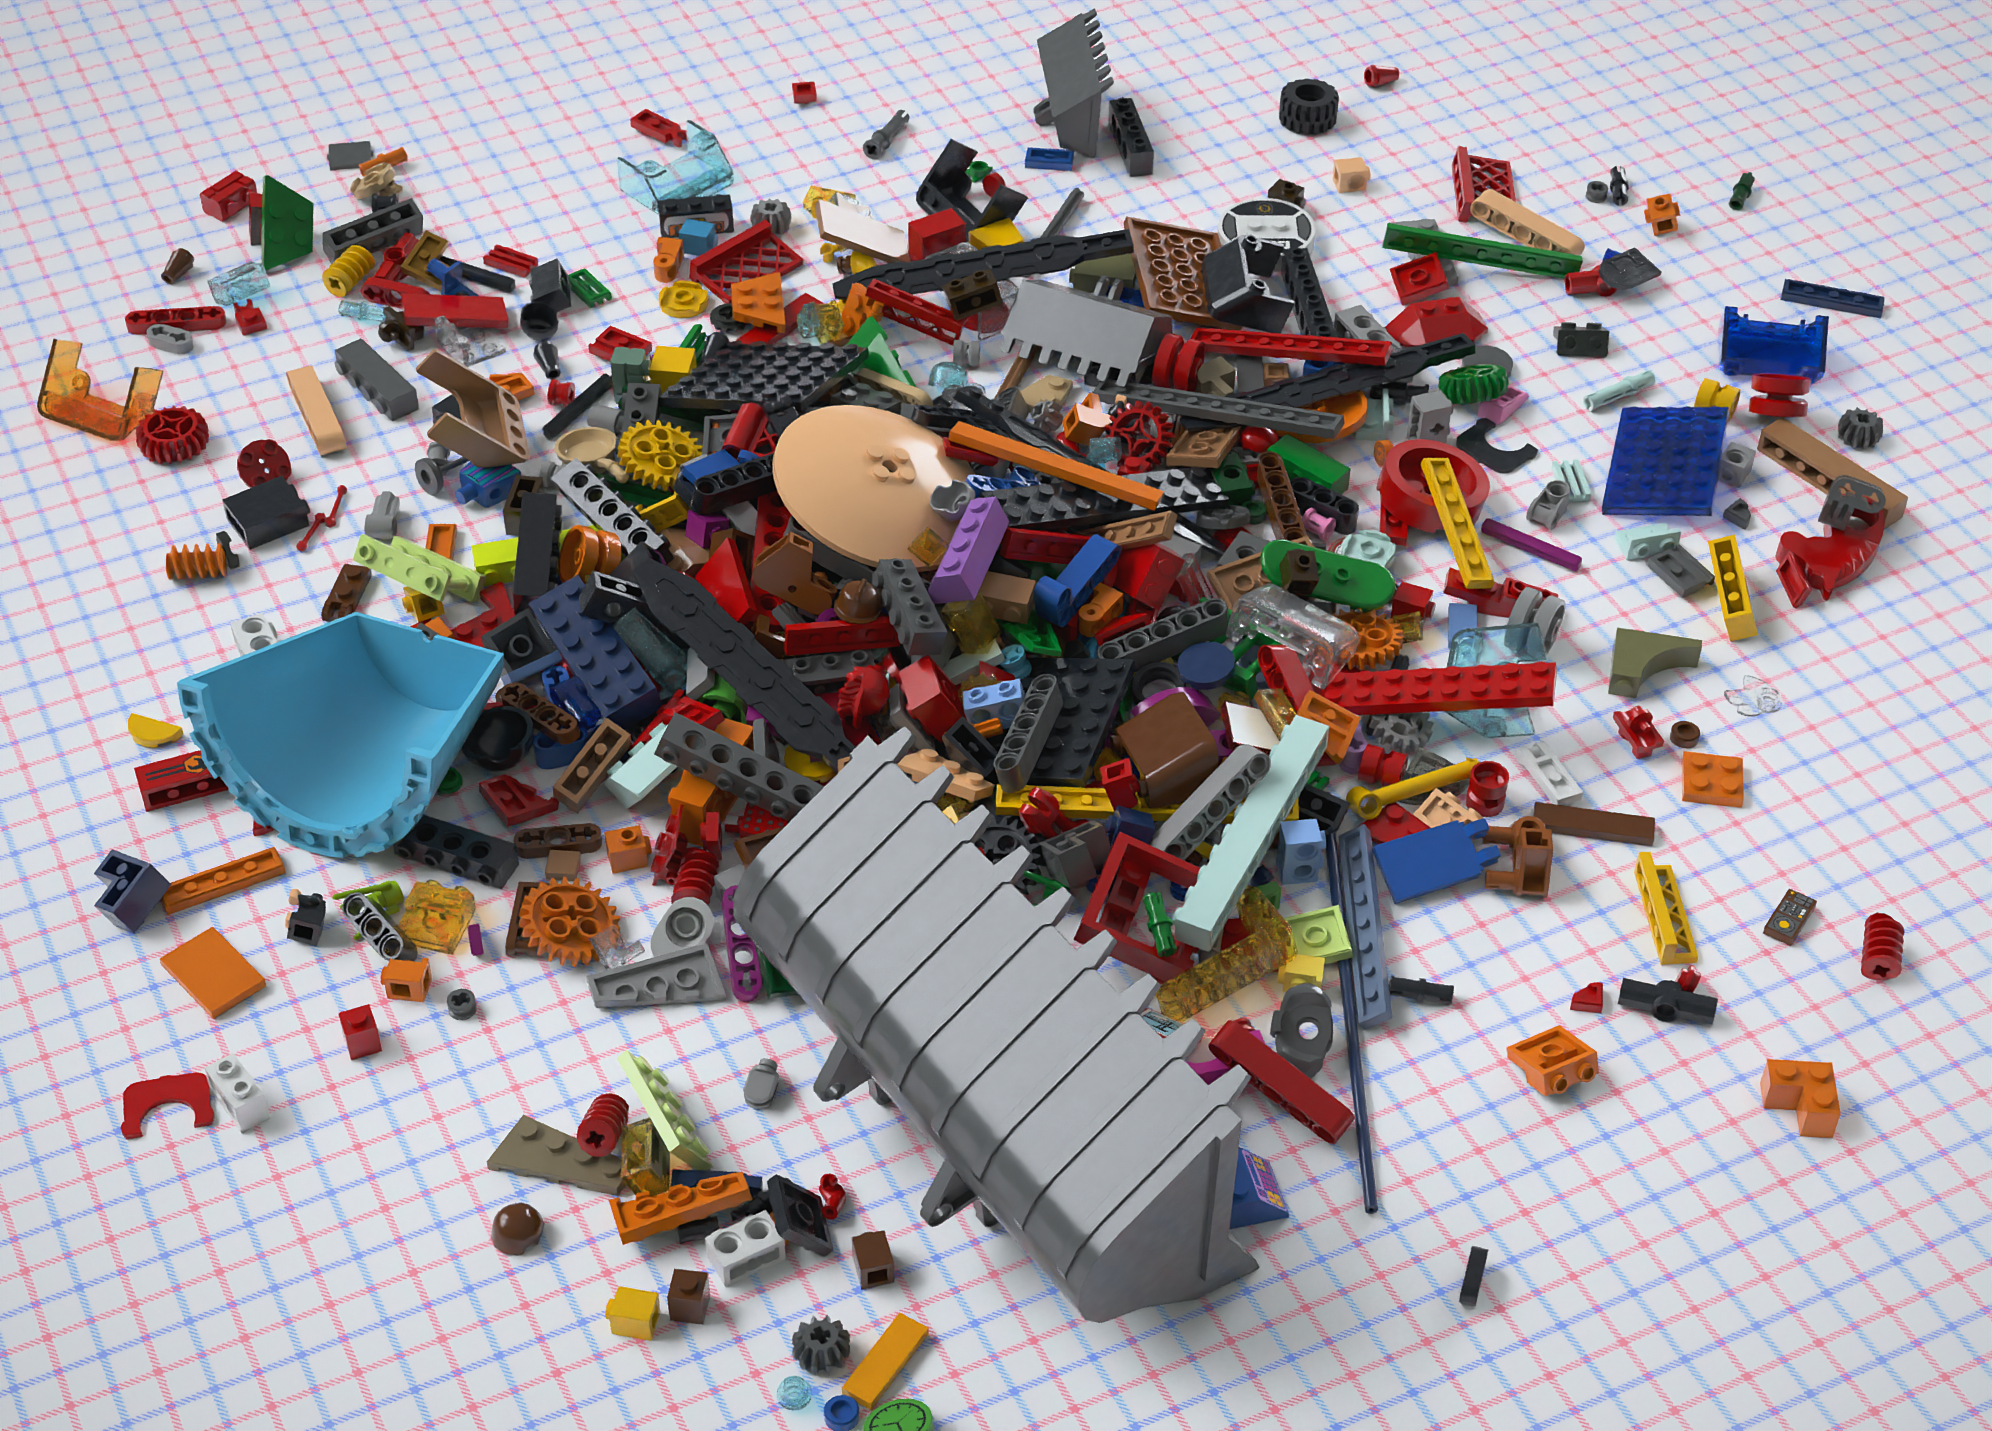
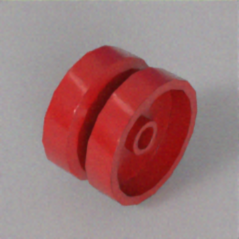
M1167 333L1161 341L1155 358L1152 375L1153 386L1170 389L1174 386V389L1194 392L1196 390L1198 369L1201 368L1205 361V343L1192 338L1184 343L1182 336Z
M1753 374L1751 388L1756 392L1767 393V395L1752 396L1749 400L1748 411L1771 417L1807 416L1808 402L1805 399L1792 396L1809 393L1811 379L1785 374Z

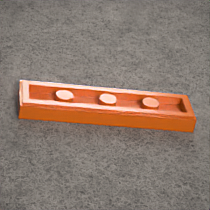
M274 846L171 882V886L165 892L161 901L167 915L286 874L285 866Z

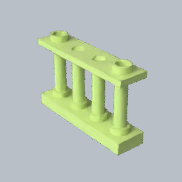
M361 534L353 557V561L438 601H443L446 591H449L468 601L478 602L480 598L479 592L483 589L487 577L401 536H393L391 546L365 534Z

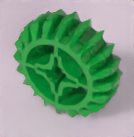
M1484 363L1481 365L1457 367V369H1450L1448 372H1444L1439 377L1438 390H1441L1445 397L1454 405L1490 401L1491 399L1503 396L1508 391V374L1506 373V368L1494 364L1487 365Z

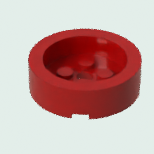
M1408 440L1392 447L1386 456L1376 488L1382 496L1381 503L1393 516L1405 524L1422 531L1435 533L1436 529L1444 530L1420 464L1423 458H1449L1473 525L1478 521L1490 491V481L1483 467L1474 458L1454 446L1434 440Z

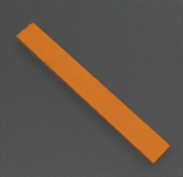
M960 421L949 433L948 440L1151 510L1157 508L1164 494L1162 490Z

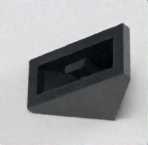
M962 716L942 736L951 761L959 763L961 768L969 772L978 773L986 778L994 769V760L998 751Z

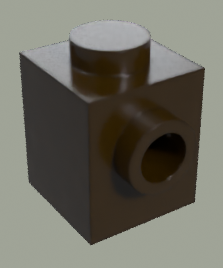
M1279 178L1268 189L1267 198L1287 201L1304 209L1306 204V198H1304L1305 187Z
M1302 549L1287 550L1279 565L1284 594L1311 595L1319 582L1315 551H1304Z

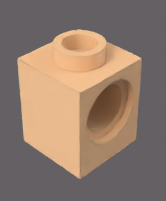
M1362 157L1334 160L1332 180L1338 193L1366 190L1367 180L1371 178L1370 167L1366 166Z

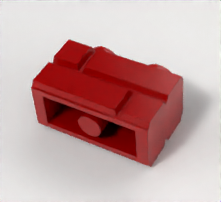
M237 170L210 186V188L200 192L202 210L209 216H214L215 219L223 222L249 205V192L257 193L256 182Z

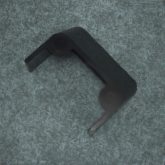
M951 138L918 188L916 202L928 215L952 208L966 223V246H969V231L1006 218H1010L1013 222L1028 197L1000 184L981 213L965 198L972 187V179L966 171L978 154V151Z
M1247 234L1205 255L1201 269L1210 316L1221 322L1268 333L1281 334L1295 305V301L1271 295L1270 289L1264 281L1250 279L1249 274L1270 278L1283 251L1284 244Z

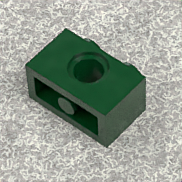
M1237 453L1227 454L1218 468L1205 467L1206 474L1221 488V493L1229 498L1227 506H1241L1245 501L1252 500V496L1255 495V484L1253 480H1249L1246 464L1241 463Z

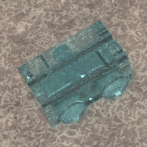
M253 261L207 280L215 303L222 304L223 306H229L235 303L236 300L240 301L270 287V282L263 265Z

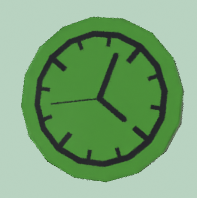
M912 1398L896 1399L884 1403L872 1411L866 1418L863 1426V1431H934L935 1429L930 1408L924 1402Z

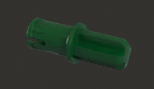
M1752 172L1743 173L1738 183L1734 185L1732 197L1728 202L1731 209L1741 210L1746 199L1751 196L1752 186L1755 181Z

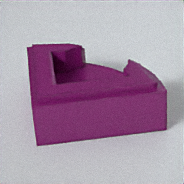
M479 923L468 925L467 931L471 954L473 956L484 954Z

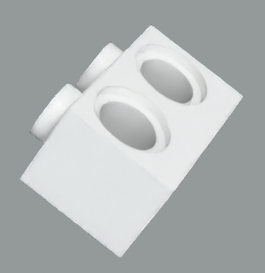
M263 612L230 622L234 643L240 656L282 641L281 639H275L278 638L273 622H267Z
M234 1052L204 1067L211 1093L241 1133L271 1118L265 1093Z
M766 1210L756 1215H749L741 1222L725 1229H718L710 1236L705 1237L707 1259L724 1287L786 1259L785 1240L777 1233L775 1224Z

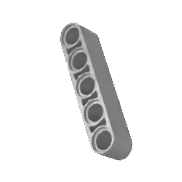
M1243 744L1237 747L1153 834L1149 845L1185 860L1267 775L1271 767L1269 756L1250 744Z

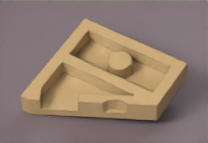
M1047 375L1021 390L1020 392L1029 408V413L1032 412V409L1038 402H1045L1046 399L1063 406L1073 389V380Z

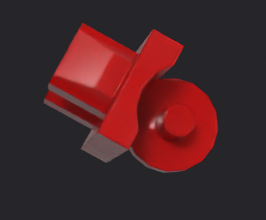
M1639 705L1625 712H1613L1612 718L1619 727L1618 733L1622 739L1629 741L1633 747L1632 753L1636 759L1650 757L1653 749L1663 747L1664 739L1652 724L1653 715L1648 709H1642Z

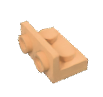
M1437 788L1413 814L1430 828L1455 820L1463 821L1467 825L1472 821L1483 819L1474 809L1469 808L1466 810L1460 805V800L1450 792L1444 794Z

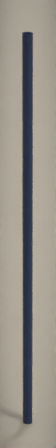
M1336 832L1326 836L1325 848L1331 906L1339 905L1346 928ZM1349 958L1338 961L1364 1207L1366 1213L1374 1214L1378 1211Z

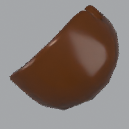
M515 1202L497 1212L493 1219L490 1238L494 1247L504 1254L522 1255L530 1245H538L545 1223L541 1213L533 1206L523 1202Z

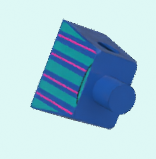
M469 462L459 472L461 488L455 491V497L462 505L474 500L484 508H489L507 500L515 476L521 475V471L513 465L483 468L476 467Z

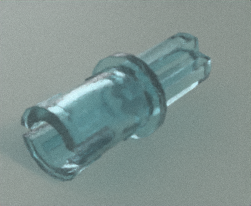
M341 300L338 306V312L341 316L355 317L359 321L385 322L386 319L383 312L384 307L369 305L366 301L357 303Z

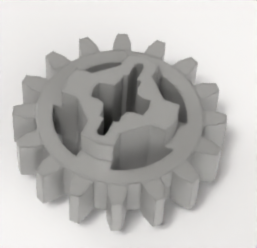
M1430 713L1374 714L1370 716L1372 720L1369 727L1375 729L1373 732L1374 737L1382 738L1381 745L1388 743L1390 744L1391 751L1398 747L1405 754L1407 748L1413 753H1416L1418 747L1425 748L1426 743L1429 742L1433 731L1431 729L1434 722L1428 721Z

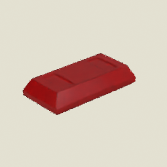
M943 438L942 440L947 457L988 466H994L999 461L996 456L952 442L948 438Z
M1789 551L1776 569V572L1793 608H1797L1804 603L1813 589L1798 558L1792 551Z

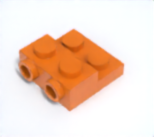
M1560 1025L1506 1047L1507 1058L1526 1072L1527 1083L1544 1096L1555 1093L1563 1094L1569 1086L1580 1082H1590L1595 1078L1596 1074H1599L1597 1051Z

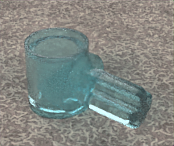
M1119 437L1090 439L1087 459H1091L1093 464H1104L1121 459L1122 446Z

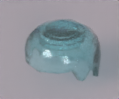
M946 361L934 365L928 378L929 386L956 390L958 385L965 387L968 384L967 371L955 362Z

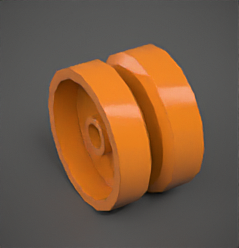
M573 526L563 540L559 554L558 574L561 582L564 583L579 575L586 585L593 570L610 575L621 561V542L619 537L615 533L604 530L595 531L587 526Z

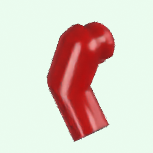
M828 1173L820 1178L819 1192L826 1202L822 1209L823 1216L826 1219L834 1220L846 1202V1192L838 1183L836 1175Z

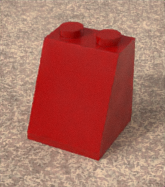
M1160 543L1122 550L1117 562L1118 571L1113 585L1133 598L1160 610L1185 560L1174 550Z

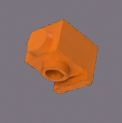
M422 958L421 962L390 959L388 966L382 968L380 977L381 985H385L387 998L424 1003L432 981L429 958Z

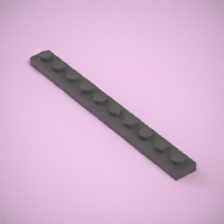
M1107 379L1106 382L1101 381L1092 392L1099 395L1100 402L1106 404H1115L1116 396L1120 394L1126 396L1127 403L1132 404L1133 407L1136 401L1142 402L1143 406L1146 402H1150L1153 408L1159 406L1162 409L1161 412L1199 417L1200 419L1218 420L1225 423L1243 424L1249 427L1269 428L1274 431H1288L1300 435L1320 436L1325 439H1335L1345 424L1344 415L1131 382H1128L1127 386L1123 388L1116 384L1117 380Z

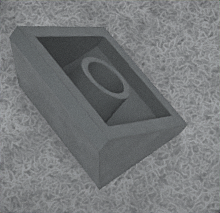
M528 608L481 636L484 648L504 653L501 677L557 651Z

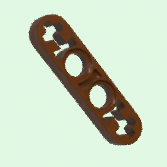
M513 682L500 689L499 696L503 706L517 707L527 712L533 722V727L555 742L567 745L575 742L580 737V728L573 716L525 685ZM537 705L532 709L525 710L529 706ZM548 717H554L548 721H542Z

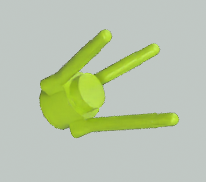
M388 880L378 885L349 890L332 896L334 900L345 899L348 895L355 892L363 895L369 894L366 896L379 903L389 916L399 912L400 908L398 905L404 902L402 890L395 880ZM358 932L354 935L353 939L358 941L363 936Z

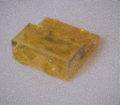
M427 880L425 883L416 881L404 902L406 912L398 926L414 942L416 947L453 955L476 912L474 894L463 886H456L454 889L442 887L435 880Z

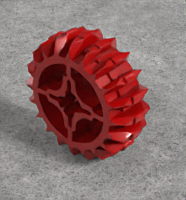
M1136 401L1134 407L1132 404L1126 403L1125 412L1118 408L1116 411L1119 416L1117 418L1114 416L1109 417L1110 421L1114 423L1112 426H1105V430L1109 431L1110 435L1104 436V441L1111 442L1105 447V450L1112 452L1109 458L1112 461L1118 460V467L1124 465L1125 459L1132 456L1149 462L1150 471H1153L1152 463L1154 462L1157 466H1161L1162 461L1159 458L1161 456L1166 458L1168 455L1165 452L1166 448L1172 449L1174 447L1173 444L1168 442V439L1175 438L1174 433L1168 432L1174 427L1173 423L1166 422L1169 418L1168 414H1161L1162 409L1159 406L1153 408L1150 402H1146L1143 406L1142 402ZM1140 417L1139 419H1136V422L1132 427L1125 428V426L1130 421ZM1150 418L1157 427V438L1150 434ZM1130 434L1135 436L1143 434L1149 440L1143 438L1135 440ZM1121 436L1128 439V450H1130L1128 456L1122 448ZM1154 446L1149 453L1139 457L1146 447Z
M173 405L172 408L163 407L159 411L153 410V414H145V419L139 421V426L136 427L135 433L137 447H139L143 457H148L150 462L157 460L159 465L164 462H168L171 465L173 462L178 461L181 463L185 459L191 460L193 455H200V450L206 449V443L209 442V428L204 417H202L201 413L196 412L194 408L187 409L186 406L177 408Z

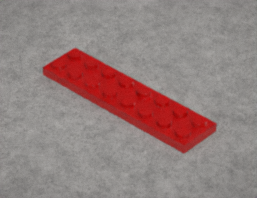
M1536 662L1530 664L1508 663L1505 665H1477L1471 667L1449 666L1447 668L1432 669L1424 667L1413 670L1391 669L1389 671L1373 672L1365 670L1354 673L1334 672L1324 674L1320 696L1355 715L1554 706L1557 665L1556 662Z

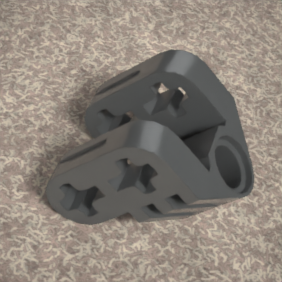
M1839 475L1830 486L1817 522L1844 531L1854 508L1868 513L1879 512L1885 506V495L1877 485L1849 475ZM1846 483H1850L1851 490L1855 491V494L1846 492L1845 495H1841L1839 486L1844 487ZM1873 493H1876L1879 501H1873L1869 505L1863 494L1872 496Z

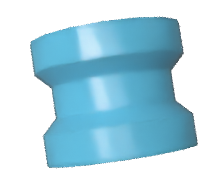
M1010 645L1001 650L1006 660L1000 663L1003 671L1014 675L1015 679H1022L1029 675L1032 666L1026 658V652L1021 645Z

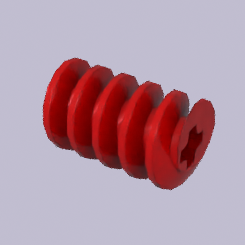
M698 847L684 849L678 869V876L673 888L671 904L684 897H694L704 901L709 906L711 902L710 897L713 893L712 888L715 885L714 876L717 875V869L719 868V860L714 854Z
M1879 912L1871 914L1866 918L1864 924L1861 974L1872 980L1896 978L1902 971L1904 926L1888 914Z
M603 1093L593 1100L578 1126L576 1134L578 1144L587 1154L595 1157H604L614 1150L629 1119V1105L625 1099L617 1094Z

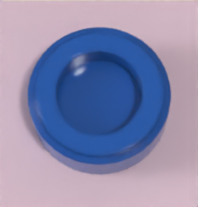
M837 1395L829 1399L824 1406V1421L827 1427L833 1431L852 1430L859 1422L858 1403L847 1395Z

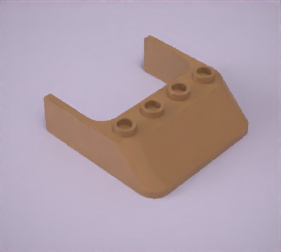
M433 349L416 367V372L446 389L456 398L462 420L450 413H445L427 431L428 438L468 459L476 467L490 468L525 463L530 458V452L520 404L516 397L508 390L440 350Z

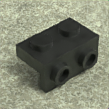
M1561 322V326H1554L1553 336L1557 339L1556 353L1558 355H1608L1609 330L1602 327V323L1589 322L1586 323V327H1577L1575 322Z

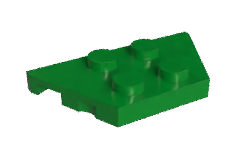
M264 175L262 182L261 272L268 271L313 252L314 203L269 175Z

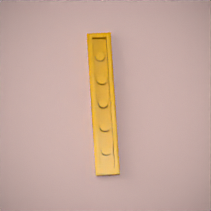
M1423 458L1420 465L1466 589L1492 588L1495 581L1449 458Z

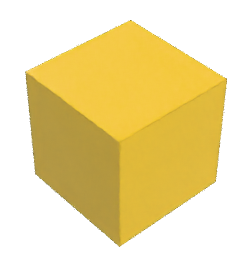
M657 345L649 368L650 384H660L663 394L667 391L668 387L679 382L680 378L688 376L692 369L696 368L695 349Z

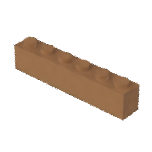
M1781 417L1761 430L1757 450L1827 495L1836 477L1839 475H1849L1877 485L1882 489L1886 499L1885 506L1882 509L1885 520L1884 530L1903 517L1909 498L1907 495L1790 421ZM1846 483L1844 487L1839 486L1841 495L1846 494V492L1855 493V491L1851 490L1850 483ZM1873 493L1872 496H1867L1876 502L1879 501L1876 493Z

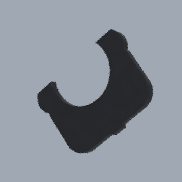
M1488 418L1478 419L1475 425L1460 434L1456 439V447L1470 455L1478 463H1482L1501 474L1512 472L1527 460L1534 459L1538 453V449L1529 443L1523 448L1514 451H1504L1491 446L1486 441L1485 434L1489 430L1496 428V423Z

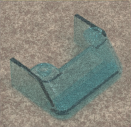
M690 119L686 121L688 153L671 163L662 166L653 160H646L635 166L621 156L617 158L620 191L657 215V201L690 198L692 196H712L734 183V171L716 136Z
M1538 623L1467 628L1458 631L1453 636L1447 667L1519 664V662L1547 660L1548 656ZM1528 707L1444 711L1485 738L1531 736L1535 734Z

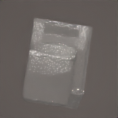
M611 925L589 938L606 970L622 966L645 952L640 940L626 946L615 925Z

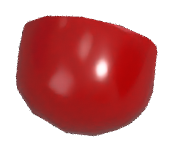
M1246 426L1240 434L1238 445L1242 444L1243 450L1250 449L1257 453H1264L1280 439L1276 431L1272 429Z

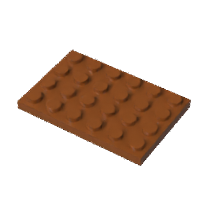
M1126 216L1123 226L1124 229H1129L1134 245V253H1131L1145 309L1170 315L1172 320L1177 322H1189L1225 330H1242L1243 326L1218 321L1208 313L1201 264L1205 255L1221 247L1218 233Z

